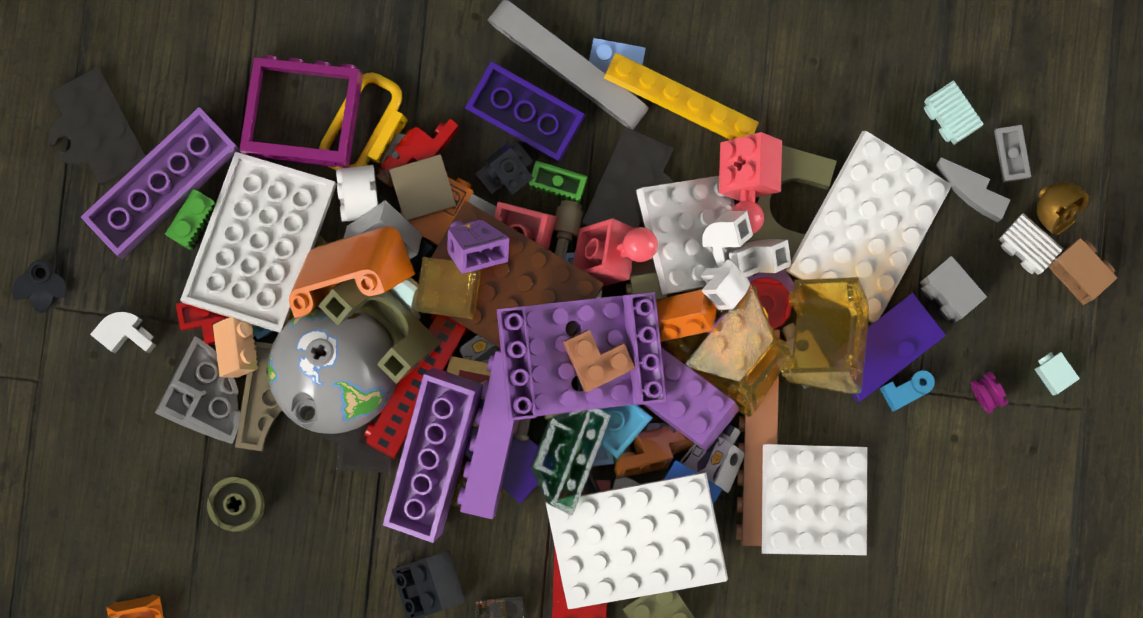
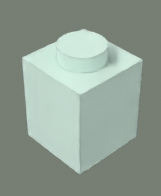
M1052 352L1048 353L1038 360L1040 366L1034 369L1052 395L1059 394L1080 379L1061 352L1053 355Z

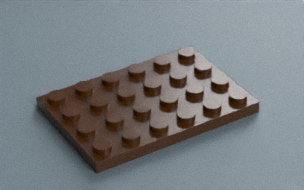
M466 200L452 223L462 221L466 224L483 220L509 237L508 262L462 274L448 253L447 230L417 281L420 286L419 292L423 302L499 348L501 346L497 309L595 299L605 283ZM569 321L566 325V333L572 337L577 332L578 327L575 322Z

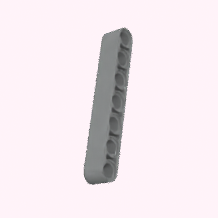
M503 0L488 18V22L627 128L633 130L649 110L647 105L628 90L604 79V72L510 1Z

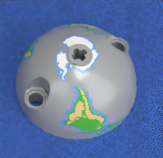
M318 305L312 312L304 316L293 317L277 335L269 354L267 367L268 381L278 406L297 425L317 433L336 434L348 432L370 422L383 410L396 388V383L377 365L394 346L393 339L382 323L366 314L358 313L356 318L346 319L337 325ZM325 352L327 353L325 357L320 356L318 358L319 354H324ZM309 410H315V416L311 420L306 421L304 419L305 414Z

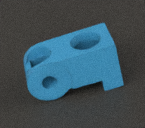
M918 371L910 376L908 382L896 388L892 381L881 387L880 390L893 412L929 393L935 385V380L928 371Z

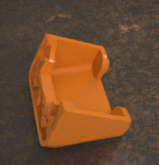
M385 226L327 243L309 251L289 296V304L294 318L312 312L340 282L355 279L357 287L364 295L375 296L387 292L415 275L399 231L394 227Z

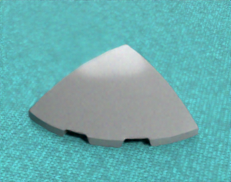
M197 337L193 338L155 413L184 427L232 444L237 434L240 419L237 400L238 388L234 377L219 376L217 353L212 347Z

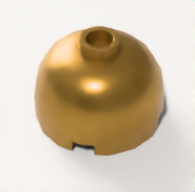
M1064 181L1055 183L1052 186L1047 185L1038 195L1040 198L1037 203L1038 219L1052 234L1059 235L1073 225L1076 221L1073 217L1078 210L1081 213L1084 212L1089 203L1090 196L1081 187L1072 182Z

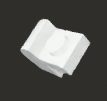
M725 212L705 229L702 239L703 247L713 248V256L718 268L722 267L727 260H730V252L737 250L738 247L742 246L753 236L748 212Z
M766 239L747 242L738 247L737 250L729 253L730 260L745 277L758 272L776 273L792 266L788 240Z
M727 260L722 267L707 268L701 275L702 279L707 283L702 292L718 310L733 309L745 295L750 285L749 280L731 260Z
M116 312L108 315L90 334L113 353H116L128 338L148 353H151L156 347V344L151 341L154 337L143 327L139 330L136 329L143 320L127 312Z

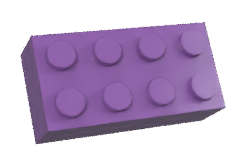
M661 348L667 402L643 405L707 452L739 411V407L735 401Z

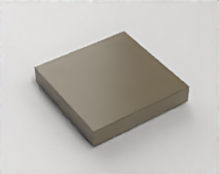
M441 154L389 170L403 217L407 221L456 207Z

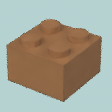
M1080 238L1063 250L1048 267L1084 305L1099 296L1117 277L1114 274L1115 269L1106 260L1102 261L1095 254L1097 252L1096 248L1088 240L1083 241Z

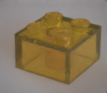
M423 257L415 311L474 319L481 269L462 274L454 261Z

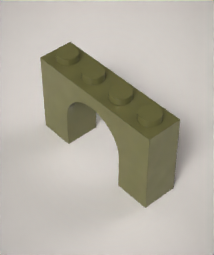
M782 145L781 185L788 182H800L827 190L830 186L837 161ZM772 194L758 197V201L755 200V203L764 212V223L761 229L754 233L746 243L766 239L788 240L790 258L792 260L805 234L785 229L775 221L770 211V198Z
M355 279L343 281L333 288L319 305L337 325L341 324L351 315L361 313L375 318L386 327L393 339L394 346L377 365L396 384L427 360L441 344L389 290L375 296H367L359 290Z

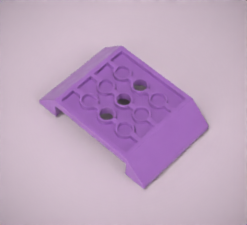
M655 292L497 309L508 421L616 406L667 402ZM569 321L576 323L578 331L575 335L585 330H590L600 353L624 343L635 369L589 392H584L583 387L580 391H575L572 388L571 382L577 376V373L569 360L568 353L563 344V341L571 338L566 333L567 323Z

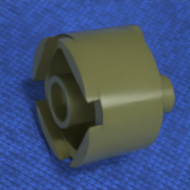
M229 477L219 481L211 490L207 500V511L211 520L217 526L227 531L242 532L249 530L264 515L265 500L262 491L255 483L244 478ZM233 498L242 501L239 511L230 508V505L234 503Z

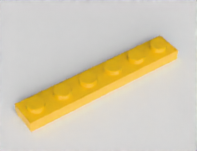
M618 53L614 54L604 76V79L730 140L754 134L759 123Z

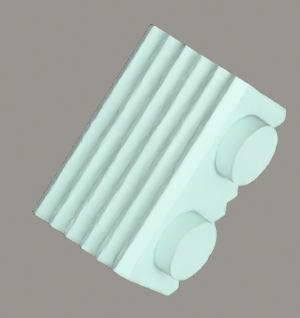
M955 81L950 82L924 101L926 104L924 107L925 112L931 120L936 119L941 126L939 129L940 134L946 142L951 140L953 145L983 125V122L977 116V113L962 94Z

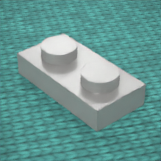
M1022 125L995 129L994 133L1003 183L1030 178L1031 172Z

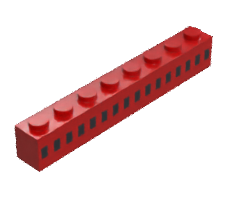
M434 309L430 317L434 321L429 331L441 344L427 360L396 384L389 402L380 412L379 419L376 423L372 421L364 436L368 437L366 440L367 445L394 460L406 441L423 375L433 367L445 371L451 356H454L468 331V328L437 309Z

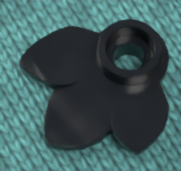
M45 260L32 262L28 267L27 273L19 276L13 287V299L21 300L29 297L32 306L40 314L51 306L53 297L64 298L66 296L65 281L62 277L55 274L53 266ZM39 269H45L46 275L43 278H38L37 276Z

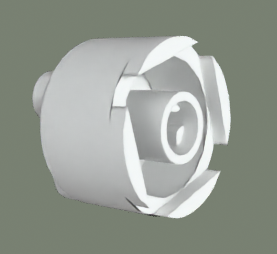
M374 165L336 169L342 222L355 221L379 205Z

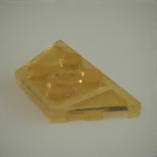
M749 285L747 292L733 309H730L686 362L685 365L687 367L737 381H744L777 341L774 330L768 323L766 310L762 308L757 296L758 290L754 285Z

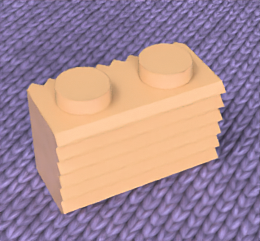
M229 317L226 320L213 324L220 377L237 378L259 368L256 365L258 361L256 360L257 351L254 349L256 346L254 345L252 324L240 321L234 317Z

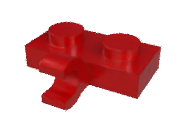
M185 303L176 304L180 330L186 331L202 327L205 344L209 346L215 345L213 324L226 320L229 317Z

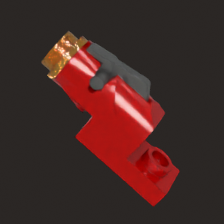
M451 119L447 123L441 122L433 133L436 136L434 139L418 127L409 130L406 134H397L384 155L381 166L377 169L379 172L375 177L392 190L394 184L390 169L439 155L459 131V125Z

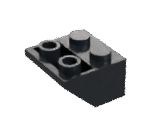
M449 551L392 569L407 618H420L466 603Z

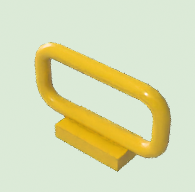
M377 73L363 74L361 92L367 84L374 83L388 90L392 94V99L357 162L349 165V167L365 166L370 159L381 166V161L397 134H401L408 121L402 113L398 112L402 102L400 87L392 80ZM346 99L322 139L319 149L330 150L342 127ZM328 166V167H330V168H332V169H334V170H336V169H341L340 167H331V166Z

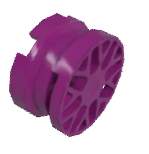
M991 371L985 373L983 378L979 380V383L976 380L970 382L978 402L988 414L992 413L993 409L997 406L1003 407L1008 404V400L1003 399L1006 396L1004 389L995 380L996 377Z

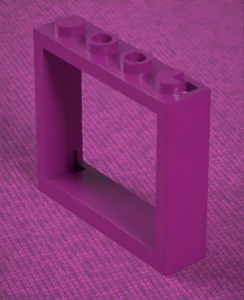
M263 55L262 58L254 57L239 151L242 154L261 159L340 168L349 167L363 79L362 73L352 64H341L340 67L330 66V63L325 61H315L314 64L304 63V60L298 58H289L288 61H282L272 55ZM264 70L349 79L338 151L253 142Z

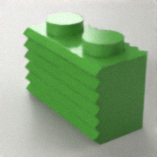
M536 161L532 171L534 179L529 182V188L531 191H540L541 194L545 192L546 196L550 194L551 197L555 196L556 199L560 197L561 200H570L580 204L587 183V176Z
M193 189L165 235L188 250H192L193 245H196L195 241L199 240L198 236H202L201 232L204 231V227H207L216 203Z

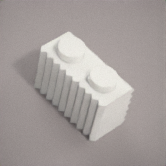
M1024 213L999 238V241L1003 243L1001 248L1011 256L1014 254L1022 260V267L1031 274L1034 272L1038 275L1041 274L1063 250L1057 242Z

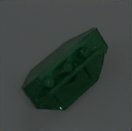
M600 409L561 413L549 419L530 467L549 505L568 515L574 514L611 415Z

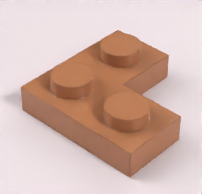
M585 330L563 341L584 392H589L635 369L624 343L600 353L590 330Z

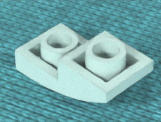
M408 278L393 287L391 293L419 320L421 317L417 306L423 299L419 292L420 286L412 278Z

